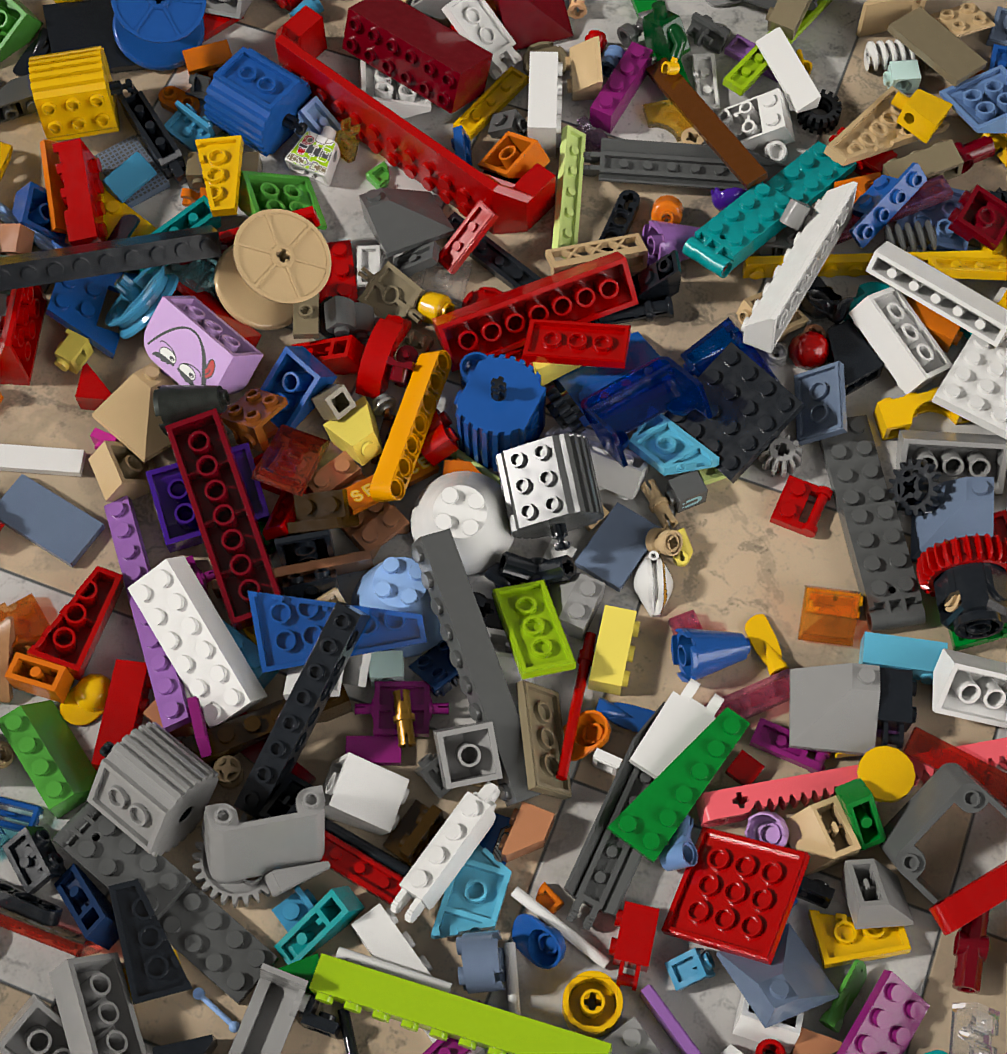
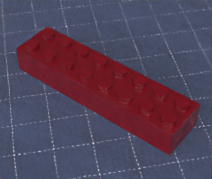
M215 408L166 425L165 428L231 625L238 631L254 625L248 591L282 595L222 418Z

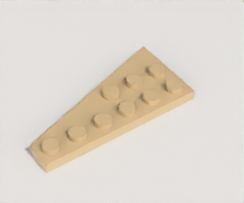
M891 86L826 146L823 153L834 162L845 166L920 140L897 123V118L902 110L893 106L891 101L896 93L901 91ZM944 120L933 135L945 132L950 123Z

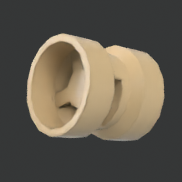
M654 527L647 533L645 544L649 552L656 551L659 554L675 556L681 551L683 539L677 530H665L664 528Z

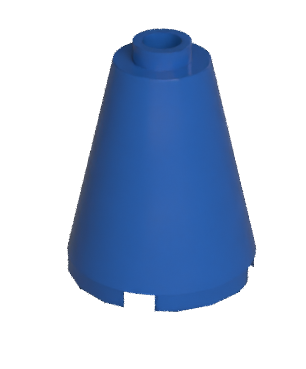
M683 627L677 628L675 631L678 634L672 635L671 639L673 664H679L681 672H678L677 675L682 682L686 683L691 678L696 681L745 660L751 650L748 638H745L742 633Z

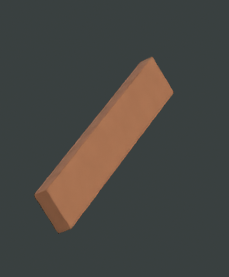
M364 550L273 569L279 586H283L282 579H286L288 575L293 573H303V575L314 573L316 569L327 567L330 570L336 569V574L342 575L371 569L374 567L371 551ZM213 579L211 581L212 590L217 599L222 598L217 580Z

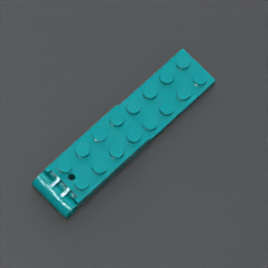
M818 141L766 183L760 182L750 188L695 232V237H690L686 241L682 253L719 277H727L734 268L787 226L779 220L791 198L812 206L828 190L833 189L834 182L844 180L855 171L857 163L854 162L842 166L834 162L823 153L827 145Z

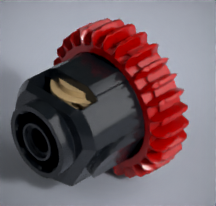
M977 533L974 536H967L966 534L965 537L960 538L955 536L952 540L944 539L943 543H935L934 547H928L926 552L921 553L916 564L917 578L921 589L925 593H930L932 597L936 596L940 622L944 627L955 632L958 637L963 639L987 638L999 633L1003 629L1004 624L1007 622V538H1000L998 535L990 537L988 533L984 536H979Z

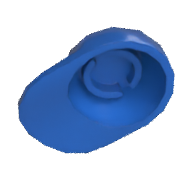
M523 913L516 917L512 927V939L515 942L516 948L534 965L542 969L556 967L565 957L566 942L561 932L551 925L544 924L531 914Z

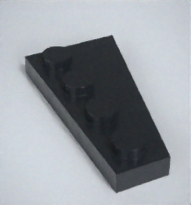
M135 879L108 886L133 1005L193 989L139 880Z

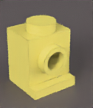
M67 329L65 331L66 339L58 344L54 353L57 358L54 364L62 371L66 372L69 370L77 374L94 351L88 338Z

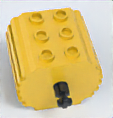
M102 46L38 55L29 58L28 69L33 99L48 140L56 142L120 131L116 95L123 94L124 89L128 93L133 92V82L131 79H125V83L121 84L120 80H112Z

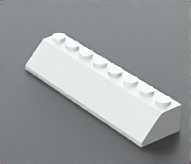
M852 181L828 190L822 200H817L813 215L807 216L803 231H799L796 234L794 246L792 249H787L782 266L778 265L776 267L772 282L766 283L762 293L763 297L761 300L757 299L755 301L752 315L744 319L741 331L744 332L743 343L768 353L773 351L852 218L858 183Z

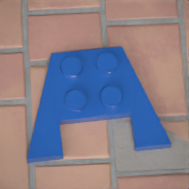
M119 272L56 282L45 314L67 329L88 338L92 346L113 359L120 335L117 332L96 325L107 290L121 294L114 288L116 280L125 274L133 281L138 276V273Z

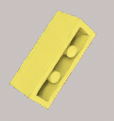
M605 605L589 676L588 689L620 696L622 687H628L630 671H626L627 661L633 662L636 646H631L632 637L638 638L641 623L636 621L637 611Z

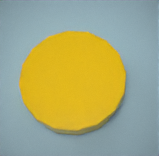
M879 746L867 751L859 761L857 779L861 778L866 784V787L873 794L874 801L894 803L905 798L914 786L915 770L913 763L902 751L889 746Z

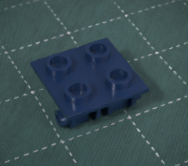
M441 640L437 646H434L408 666L409 669L432 687L430 690L436 698L440 695L442 697L445 696L447 692L453 689L451 684L455 687L458 686L456 677L458 679L460 677L457 669L450 661V649L447 641Z

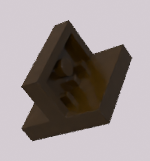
M347 489L293 495L296 522L287 523L288 534L359 525L358 515L349 514Z
M416 799L384 842L383 848L412 867L445 823L446 819H444L443 810L434 804L428 808Z

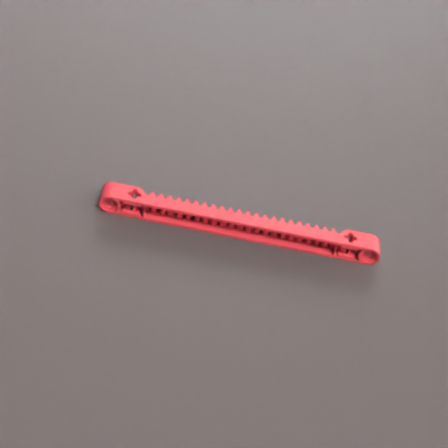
M1007 737L907 755L913 763L915 770L914 786H917L920 780L925 784L946 763H957L971 775L975 770L978 774H982L985 769L993 772L997 765L1007 771ZM858 765L702 793L695 803L701 827L708 828L746 820L750 816L752 809L755 808L758 812H762L768 807L771 812H775L777 805L783 811L786 810L788 803L794 809L797 808L799 801L805 807L811 799L814 803L819 802L822 797L824 800L836 795L834 790L836 787L857 779ZM735 800H738L739 804H744L743 808H739L738 804H734Z

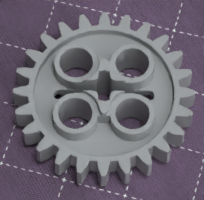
M246 813L242 814L239 823L248 822ZM204 842L195 843L196 848L201 851L192 854L193 859L199 861V863L192 866L193 871L201 872L195 878L197 883L206 881L201 888L203 892L212 889L210 894L212 900L220 895L221 905H225L228 899H232L233 908H236L239 900H243L244 905L248 907L249 898L253 897L257 903H260V893L267 897L270 896V891L264 880L265 875L259 876L254 881L242 879L221 883L213 879L209 872Z

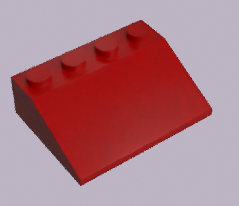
M41 285L12 289L10 295L6 298V316H3L1 320L0 384L30 386L48 302Z

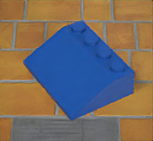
M637 331L630 336L625 369L581 366L553 381L560 394L567 391L584 414L579 420L586 427L669 394L673 377L661 356Z

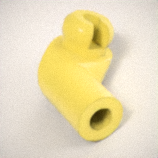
M680 528L677 531L682 535L683 545L681 551L673 556V562L675 565L683 567L689 563L693 548L685 528Z

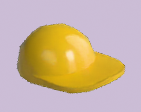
M88 674L82 677L77 685L69 691L64 704H60V714L63 719L72 725L84 726L99 718L104 712L111 680L102 674Z

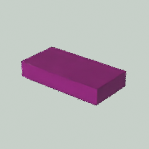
M197 696L188 698V707L201 758L210 756L212 750L199 698Z
M346 736L345 754L350 752L379 766L402 765V748L398 747V736Z

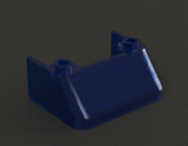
M667 356L654 358L588 395L581 402L583 413L603 448L623 468L628 466L623 452L629 445L627 433L667 410L674 415L685 416L694 409H697L708 419L713 417L703 383Z

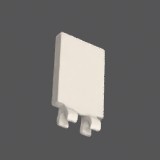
M452 0L441 9L461 36L493 54L489 73L494 80L500 77L508 68L514 67L522 60L520 54L513 48L516 42L485 0Z
M691 678L681 695L674 691L671 693L628 762L656 779L716 719L714 715L725 699L715 693L705 707L692 698L701 684Z

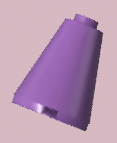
M656 220L648 221L649 224L644 225L641 238L648 249L647 267L673 250L678 251L680 262L690 259L682 253V249L690 237H695V232L700 227Z

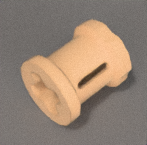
M568 0L567 13L569 17L580 19L587 14L585 0Z

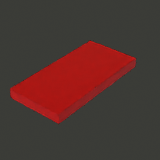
M530 319L522 358L525 362L625 369L631 325Z

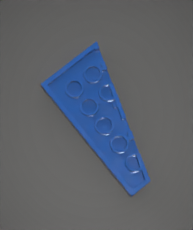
M248 591L262 673L305 665L336 603ZM352 605L370 615V618L351 656L428 642L424 619L421 614Z

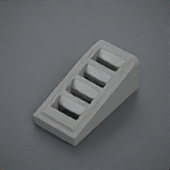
M322 861L277 869L265 875L264 880L272 896L277 897L297 885L330 869L331 865L329 861Z

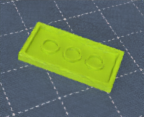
M544 580L492 589V598L522 680L576 669L575 658Z

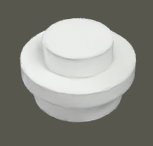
M771 141L764 149L765 157L779 163H783L788 155V149L781 141Z

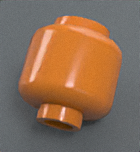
M664 195L654 202L651 212L652 220L680 224L682 221L683 206L678 198L672 195Z

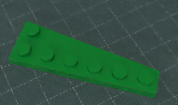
M727 707L607 827V830L654 863L751 723Z

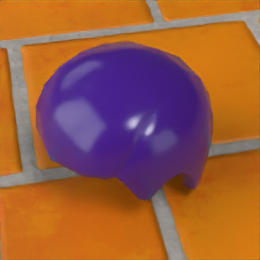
M716 187L715 190L711 189L712 204L715 209L721 212L748 190L733 187L721 191Z

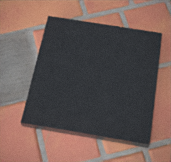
M84 0L42 5L51 53L102 46L110 73L147 69L129 60L118 47L113 34L114 11L111 0Z

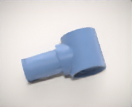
M689 815L685 817L669 840V845H666L659 855L660 863L666 871L692 867L697 863V849L691 840L694 819Z

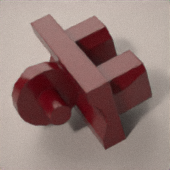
M410 345L400 347L396 353L397 361L393 357H388L387 365L392 368L389 380L395 382L394 385L407 389L419 356L414 347Z

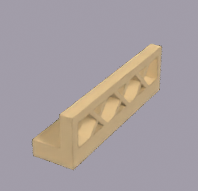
M639 233L548 249L545 250V257L551 267V275L618 251L626 257L630 273L647 268L648 249ZM636 243L637 246L628 247L625 244ZM603 248H611V249H614V250H613V251H604V250H601V249H603ZM587 252L590 253V255L582 256L578 253ZM562 256L566 259L555 261L554 257Z

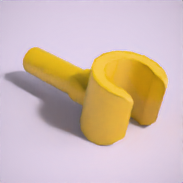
M798 49L796 54L810 75L813 65L810 61L804 60L802 50Z

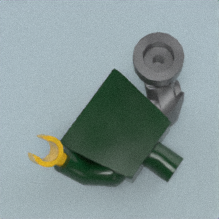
M656 1L651 5V10L638 13L639 19L636 25L625 23L618 27L617 35L620 42L628 48L632 41L638 43V37L644 31L645 47L671 60V62H663L661 72L663 74L676 75L680 71L678 59L681 60L684 54L691 51L681 17L668 11L664 1Z

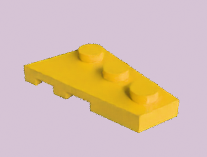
M809 909L808 911L824 969L853 964L856 959L864 962L908 954L911 951L904 926L855 929L852 918L847 917V914L835 913V915L820 913L817 910Z

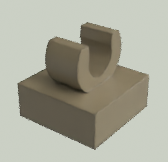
M411 329L401 347L410 345L420 355L430 351L434 340L430 336Z

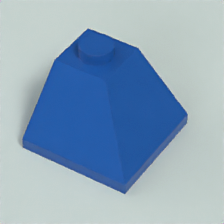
M30 181L16 192L12 214L20 224L52 240L57 239L65 242L66 234L51 231L46 189Z

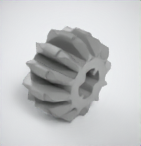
M779 434L758 457L759 462L763 463V471L770 469L772 477L776 472L780 473L782 478L786 476L787 472L793 475L796 467L801 466L803 448L798 447V440L790 441L789 434L785 438H782Z

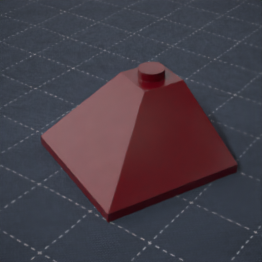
M494 0L498 19L516 42L513 46L515 51L527 49L530 45L537 42H556L574 36L564 0Z

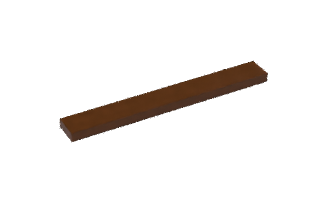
M662 58L646 68V73L747 190L768 178L766 170L680 73L668 75L661 72L663 62L668 61V59Z

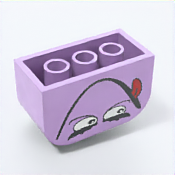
M162 296L144 333V346L148 356L161 368L162 373L172 377L178 385H220L229 394L238 393L246 387L264 355L195 296Z

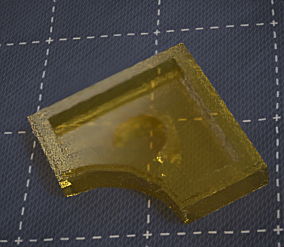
M670 100L643 104V112L648 127L667 130L674 135L677 142L681 140V134L684 130L693 128Z

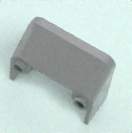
M263 963L260 968L259 981L228 1054H281L297 1012H304L310 995L305 993L308 980Z

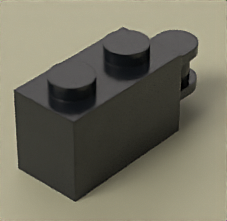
M880 667V700L877 729L881 730V746L896 745L898 749H902L904 732H907L911 724L916 722L917 708L912 706V697L916 696L917 681L913 680V670ZM888 730L896 731V734H890Z

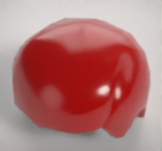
M802 332L792 338L788 347L789 358L798 368H818L826 363L830 355L829 342L824 335L818 332Z

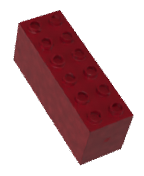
M362 0L348 8L342 49L451 114L484 93L493 57L491 52L401 0Z

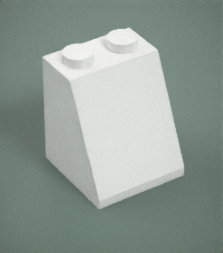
M349 752L332 761L322 786L325 796V817L380 836L390 833L399 822L400 816L397 813L400 805L405 803L409 795V789L407 788L409 779Z

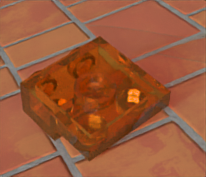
M32 593L9 606L5 602L0 604V622L9 616L14 618L15 640L12 644L13 657L16 652L27 655L26 652L29 648L35 645L42 636L43 631L48 625L50 626Z

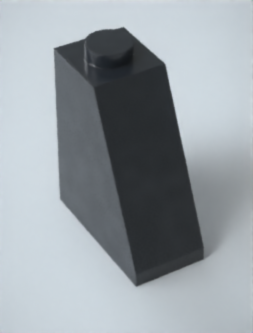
M849 320L841 324H834L827 330L826 338L830 347V355L827 359L828 364L837 361L844 364L846 396L880 377L884 362Z

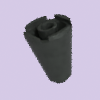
M161 385L153 393L155 416H161L163 424H159L166 436H168L165 428L166 425L215 408L221 414L227 410V405H230L229 393L220 385Z

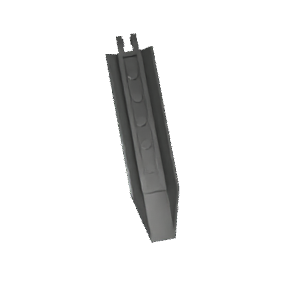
M602 138L600 152L588 151L583 153L585 163L595 164L600 162V165H584L583 175L589 177L599 175V181L706 189L718 187L720 190L733 187L746 189L709 145ZM747 149L766 170L768 178L762 181L764 183L786 167V165Z
M665 701L632 739L563 888L575 899L566 920L573 922L577 918L582 903L591 907L582 926L587 931L593 925L598 912L616 916L641 861L642 855L608 831L607 827L655 780L628 761L666 703Z

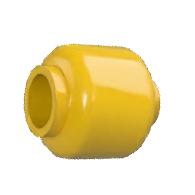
M428 291L417 303L416 310L425 316L424 321L420 319L422 322L433 325L432 318L454 311L455 307L448 295Z

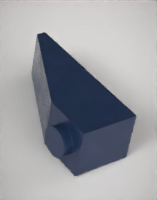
M73 863L54 883V886L85 939L110 950L119 940L112 903L79 866Z

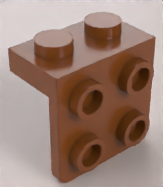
M257 388L248 390L243 397L230 405L220 415L229 441L239 445L249 443L250 449L262 453L270 448L262 426L288 405L287 398Z

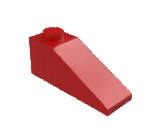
M353 335L291 345L305 347L328 369L338 375L358 373L365 346Z

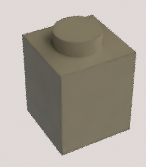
M329 384L311 398L324 420L338 421L357 406L344 384Z

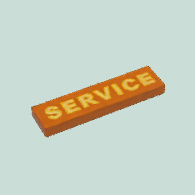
M421 451L408 487L439 471V466L435 465L433 467ZM374 474L345 488L347 489L349 512L352 515L379 503L375 502L370 495V484Z

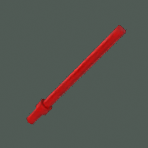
M586 632L583 648L579 650L577 662L579 667L556 773V779L561 781L567 780L589 668L592 666L594 658L593 649L596 634L593 632Z

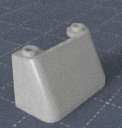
M322 785L308 787L298 793L296 813L239 823L236 810L229 804L219 803L205 806L201 831L211 877L218 882L227 883L267 875L269 872L277 869L320 862L325 852V796Z

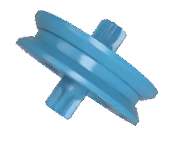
M165 265L146 268L133 281L123 274L114 283V288L121 294L108 311L105 324L109 327L119 326V335L122 339L134 336L149 323L162 296H172L179 282L178 276L175 274H165Z

